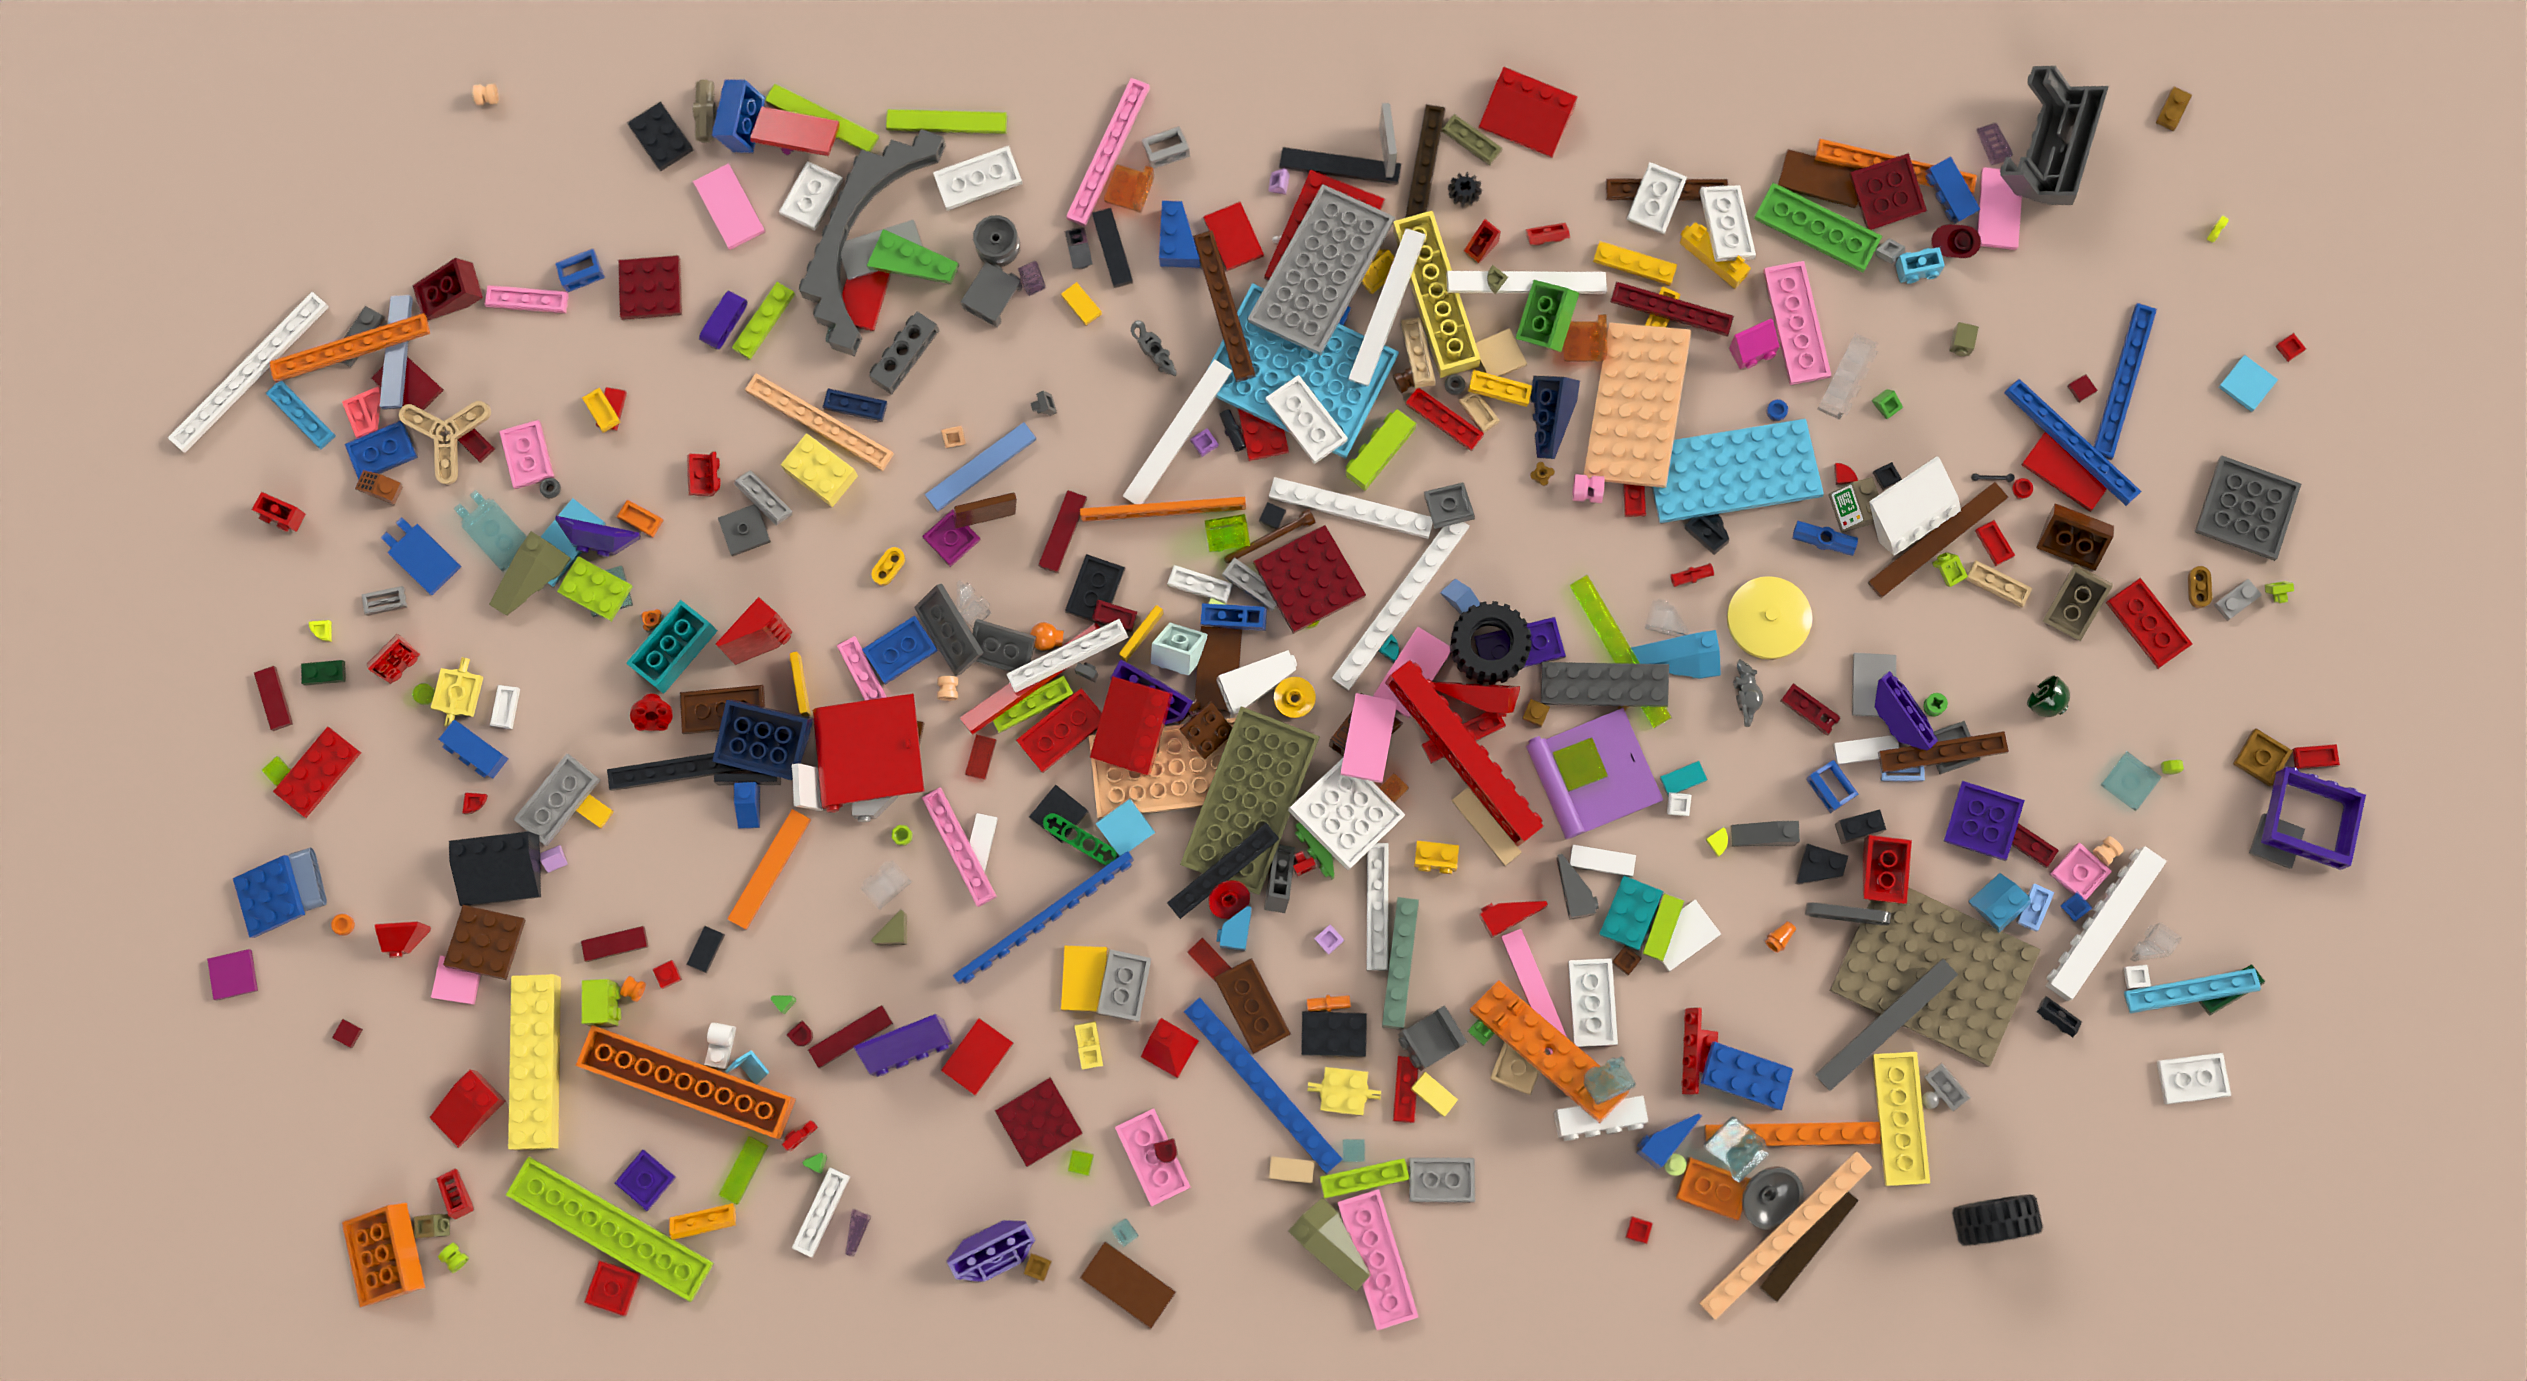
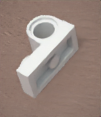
M711 1023L707 1035L709 1047L704 1065L727 1069L737 1027Z

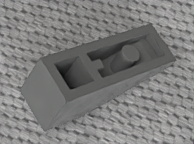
M1771 821L1731 825L1732 846H1796L1800 842L1799 821Z
M1278 845L1270 866L1264 910L1280 913L1286 912L1290 900L1295 847Z
M1563 854L1557 855L1556 860L1569 920L1595 915L1596 909H1599L1597 897H1593L1592 891Z

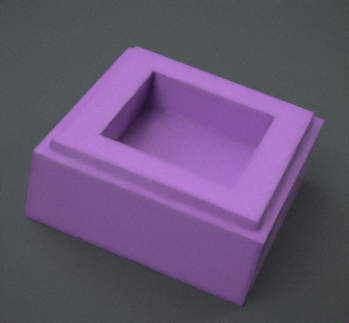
M1208 428L1190 439L1201 457L1219 446Z

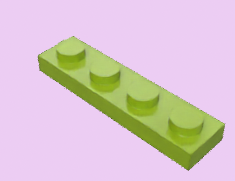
M776 282L732 346L733 350L751 360L794 297V291Z
M1062 676L1040 687L994 719L993 722L998 732L1001 733L1068 699L1073 695V692L1065 677Z
M1405 1158L1321 1176L1320 1180L1325 1199L1409 1180Z

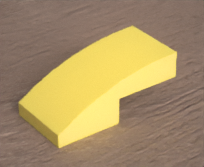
M1096 1021L1075 1025L1082 1069L1103 1066Z

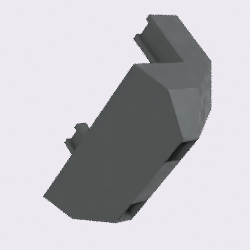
M2033 66L2027 82L2028 86L2042 103V109L2037 117V125L2032 133V142L2030 149L2027 150V157L2020 158L2018 167L2010 157H2005L2004 164L2000 169V176L2015 195L2047 205H2073L2109 86H2070L2056 66Z

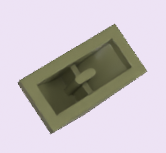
M900 909L871 941L877 946L907 945V914Z

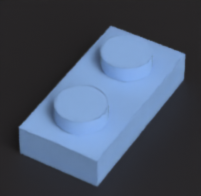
M2034 883L2028 894L2031 898V904L2020 913L2016 923L2037 932L2055 892Z

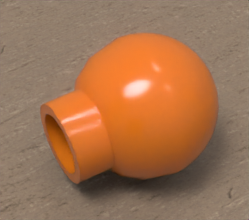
M1047 622L1038 623L1031 629L1030 635L1036 636L1034 645L1036 649L1046 651L1054 646L1062 647L1064 630H1056L1052 624Z

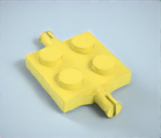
M461 657L459 669L448 670L441 668L431 709L447 714L443 725L445 727L451 724L455 716L474 717L484 677L467 671L470 661L468 658Z
M1325 1067L1324 1079L1321 1084L1308 1082V1086L1316 1088L1308 1087L1307 1091L1320 1092L1322 1099L1320 1110L1363 1115L1367 1098L1380 1100L1381 1097L1372 1095H1381V1091L1368 1089V1072Z

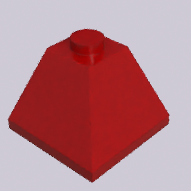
M418 921L375 924V931L382 953L388 954L390 958H400L402 954L411 953L431 931V926Z
M1160 1018L1147 1041L1141 1058L1178 1078L1199 1040Z

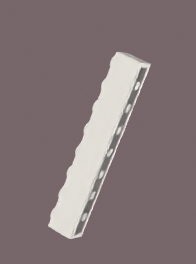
M2146 846L2139 850L2136 848L2129 856L2131 861L2128 866H2123L2118 872L2117 876L2119 879L2115 884L2112 883L2107 888L2105 893L2108 895L2104 901L2100 900L2094 908L2096 912L2093 917H2088L2083 923L2082 928L2084 930L2080 935L2077 934L2070 943L2072 948L2069 952L2065 951L2058 961L2061 963L2059 967L2053 969L2046 979L2049 981L2046 987L2064 1000L2069 1001L2075 997L2167 862Z

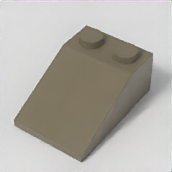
M2074 564L2045 615L2043 622L2081 641L2112 589L2113 583Z

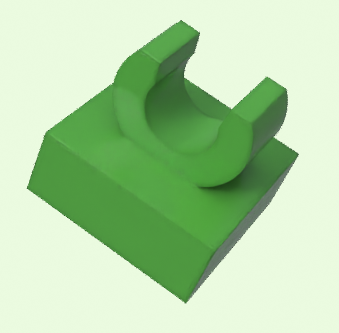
M1477 1020L1468 1030L1483 1046L1495 1034L1480 1020Z

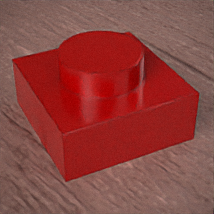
M673 960L653 969L661 989L682 980Z

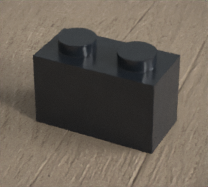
M1880 809L1842 819L1835 824L1841 844L1860 840L1868 835L1882 834L1887 830Z

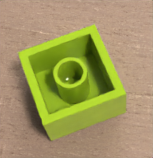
M609 979L582 980V1024L590 1027L591 1025L596 1027L618 1026V1021L621 1020V1008H618V999H621V987L618 986V983Z

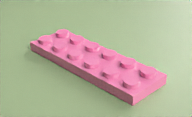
M1800 261L1764 268L1763 273L1790 385L1830 378L1831 371L1805 262Z
M1379 1189L1337 1202L1347 1232L1349 1231L1357 1251L1360 1252L1371 1273L1363 1287L1376 1330L1418 1318L1419 1316Z

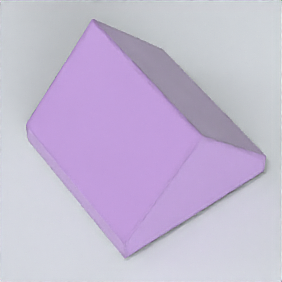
M1283 168L1271 173L1268 189L1270 192L1287 193L1289 181L1287 169Z
M561 845L540 853V861L548 873L568 865Z

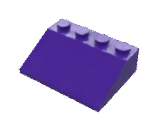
M933 1014L858 1044L854 1048L869 1074L880 1077L888 1074V1069L893 1067L900 1069L908 1066V1061L913 1059L917 1061L929 1057L928 1053L933 1051L940 1053L948 1050V1045L953 1044L945 1020L937 1014Z

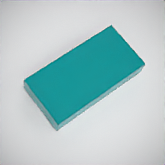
M1699 761L1660 777L1668 797L1669 792L1679 793L1708 780Z

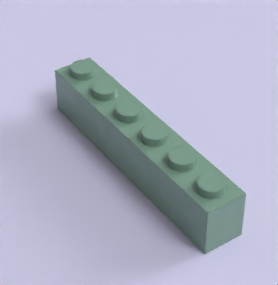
M1397 898L1382 1027L1401 1030L1404 1028L1419 904L1418 899Z

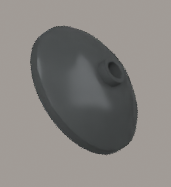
M1769 1167L1760 1171L1749 1181L1744 1190L1742 1207L1745 1216L1758 1228L1766 1230L1776 1229L1802 1204L1804 1197L1803 1185L1795 1173L1784 1167Z

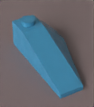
M1716 630L1693 633L1630 648L1633 664H1669V673L1697 679L1721 675L1720 648Z

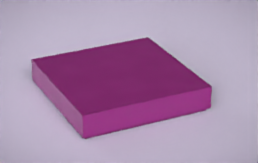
M953 509L922 536L950 567L981 540L969 526L955 529Z
M247 949L207 959L213 1000L217 1001L258 991L252 950Z

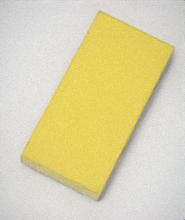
M1423 1072L1411 1088L1413 1092L1443 1117L1447 1115L1458 1101L1457 1098L1426 1072Z

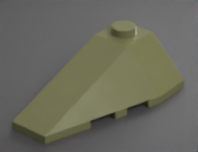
M531 531L515 554L489 605L508 616L526 602L528 597L536 591L539 592L552 579H556L571 558Z
M1321 1198L1307 1210L1288 1230L1303 1247L1355 1291H1358L1371 1276L1360 1252L1357 1251L1351 1239L1349 1231L1347 1232L1340 1214L1324 1198Z

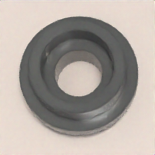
M1457 374L1448 376L1445 380L1447 392L1453 395L1463 392L1465 388L1463 377ZM1456 382L1459 386L1457 388H1453L1451 384Z
M547 478L540 484V492L546 498H554L561 491L560 483L554 478ZM554 486L553 491L548 492V488Z

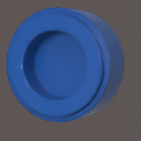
M1779 399L1771 401L1767 407V415L1773 421L1783 420L1788 413L1787 404Z

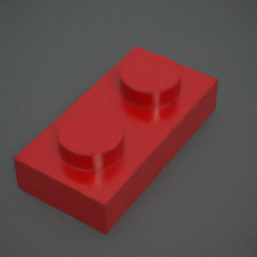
M1566 223L1526 229V237L1530 245H1542L1544 242H1561L1564 239L1570 238V231Z

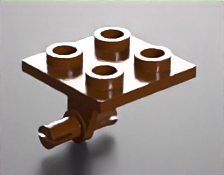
M1195 698L1184 719L1177 721V723L1180 724L1188 716L1191 717L1179 730L1205 760L1229 738L1232 726L1211 701L1197 714L1193 713L1201 706V703Z

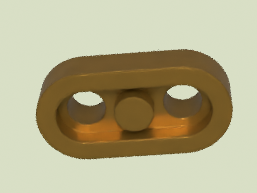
M2197 566L2188 574L2189 601L2196 608H2204L2212 601L2211 572L2204 566ZM2199 575L2201 577V581L2196 580L2195 576ZM2196 596H2201L2202 601H2198Z

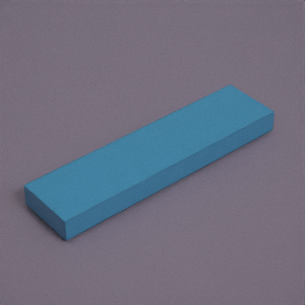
M283 381L277 382L266 392L268 397L319 449L322 450L336 437Z

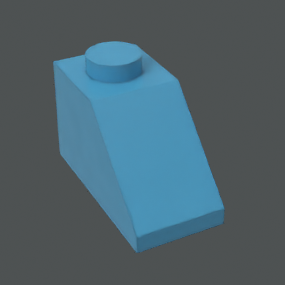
M1245 907L1226 921L1222 929H1218L1216 942H1220V948L1246 951L1252 907Z

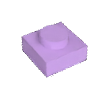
M1331 925L1327 926L1314 938L1328 955L1344 942V939Z

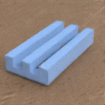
M1924 767L1886 773L1881 771V781L1925 780ZM1887 773H1920V776H1887Z

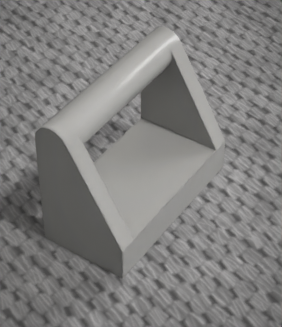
M1180 127L1141 139L1152 169L1190 157L1189 147ZM1175 136L1179 137L1181 144L1154 153L1151 152L1149 145Z

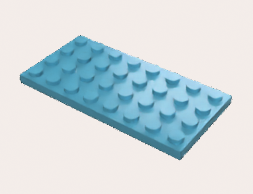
M1806 419L1676 439L1673 442L1666 488L1652 487L1659 523L1820 498L1824 495Z

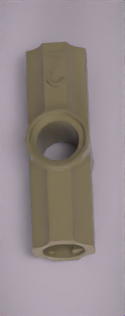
M708 80L696 82V102L693 103V115L696 121L695 139L703 143H709L714 140L712 133L714 120H716L717 115L714 102V83Z

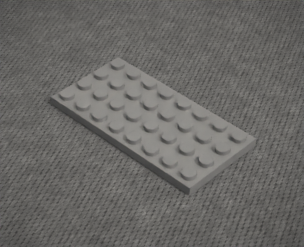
M1322 184L1250 313L1248 322L1321 356L1391 229L1395 217Z

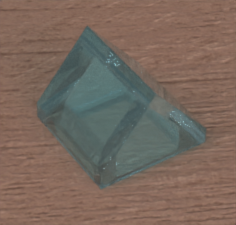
M1124 1219L1111 1229V1232L1123 1248L1139 1236L1127 1219Z

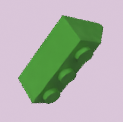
M1533 280L1516 339L1561 352L1579 293L1566 287Z

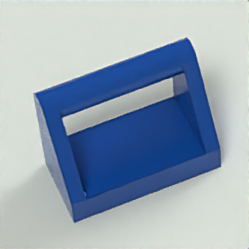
M594 249L555 263L560 282L567 293L605 278ZM592 258L593 266L565 276L564 268Z
M1834 760L1806 778L1830 814L1859 795ZM1829 768L1849 794L1848 797L1840 802L1820 776Z

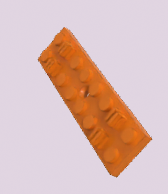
M1500 980L1470 1008L1471 1014L1482 1021L1485 1026L1505 1041L1597 1122L1601 1123L1629 1094V1089ZM1550 1048L1552 1049L1553 1053L1547 1055L1544 1051L1545 1049Z

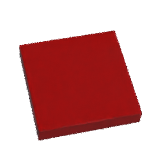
M599 1260L584 1303L627 1316L641 1274Z

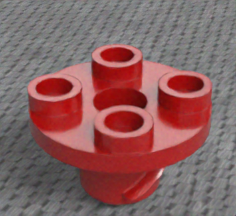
M650 693L646 694L642 700L633 704L630 709V719L636 730L665 731L673 719V711L671 706L663 701L659 695Z

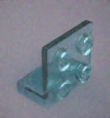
M1731 1117L1704 1144L1705 1149L1730 1167L1732 1178L1738 1183L1769 1154L1765 1140L1735 1117Z

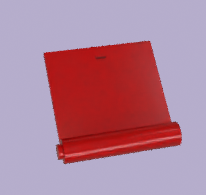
M914 693L824 706L812 710L822 809L832 813L838 812L839 808L843 807V804L925 792Z

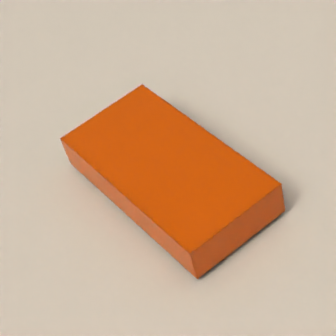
M626 500L617 515L619 520L651 537H654L663 522L661 517L629 500Z

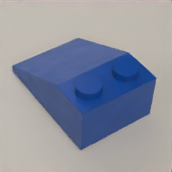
M1698 1113L1650 1136H1644L1637 1144L1639 1149L1636 1153L1654 1168H1662L1702 1115Z

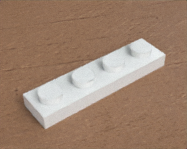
M829 1168L793 1244V1249L810 1257L814 1256L850 1176Z

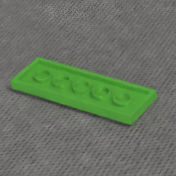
M1772 183L1754 217V220L1864 273L1882 238L1881 235L1775 183Z

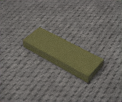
M1455 114L1442 128L1443 133L1488 165H1491L1502 151V147Z

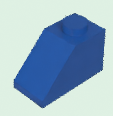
M756 782L734 783V806L738 828H760V786Z

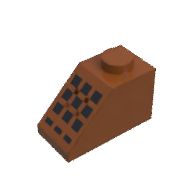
M363 470L355 487L360 492L394 506L403 488L402 484L396 480Z

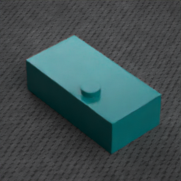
M680 599L626 664L664 694L718 630Z

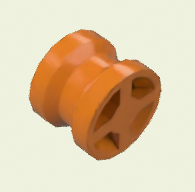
M628 976L622 985L620 995L624 997L629 996L633 1001L638 1002L644 993L646 983L643 981L637 982L635 978Z

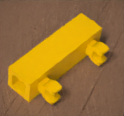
M1696 222L1691 227L1687 225L1680 234L1682 236L1680 244L1731 287L1736 289L1748 276L1751 267L1739 255L1735 261L1715 262L1710 236L1707 232L1708 229Z

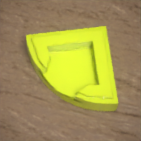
M2223 215L2211 230L2207 240L2212 243L2216 241L2220 232L2228 223V218Z
M330 620L309 621V628L316 637L323 641L332 642V622Z
M1724 827L1706 839L1718 857L1725 851L1728 844V835Z

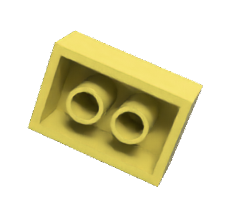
M807 433L781 463L783 470L831 507L837 503L858 477L854 468Z

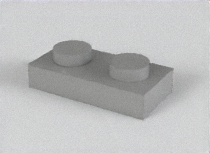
M2247 579L2214 604V606L2228 621L2262 594Z

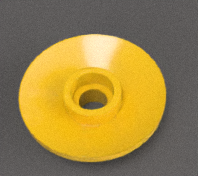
M1301 677L1286 678L1275 689V706L1286 717H1303L1315 705V690L1307 680ZM1297 696L1299 700L1292 702L1291 697Z

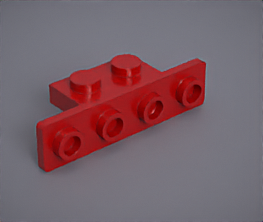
M1695 1007L1686 1008L1684 1016L1683 1075L1681 1082L1683 1095L1699 1094V1075L1704 1072L1711 1043L1718 1042V1031L1701 1029L1702 1008Z

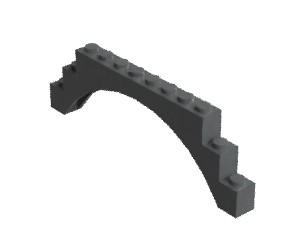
M921 129L919 135H916L913 140V146L891 139L889 145H886L884 148L883 156L861 149L859 156L855 157L852 172L848 173L846 177L845 188L838 195V204L831 211L830 222L828 226L824 227L822 232L823 238L816 245L815 256L808 263L807 274L805 278L801 279L799 284V291L804 299L819 303L816 304L813 311L817 323L832 328L828 335V342L833 350L855 357L862 341L858 329L847 312L842 297L840 280L842 249L851 228L861 211L873 197L891 182L911 171L939 163L946 147L943 136Z

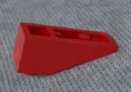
M1547 901L1498 903L1494 906L1490 903L1481 909L1482 913H1480L1479 918L1490 937L1493 938L1545 909L1548 903Z

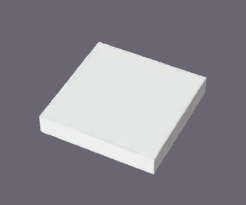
M799 763L792 764L794 806L816 811L825 810L822 809L818 768Z

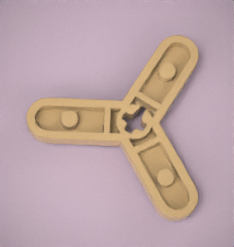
M482 401L471 403L445 421L410 404L403 406L399 411L401 422L434 439L435 476L440 483L446 485L453 484L458 477L457 439L487 421L491 415L490 406ZM445 428L450 432V435L446 436V440L444 436H441V432H444Z

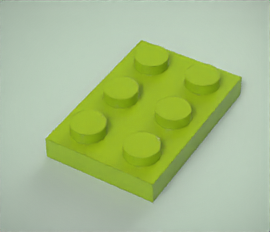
M578 556L557 592L612 622L633 586Z

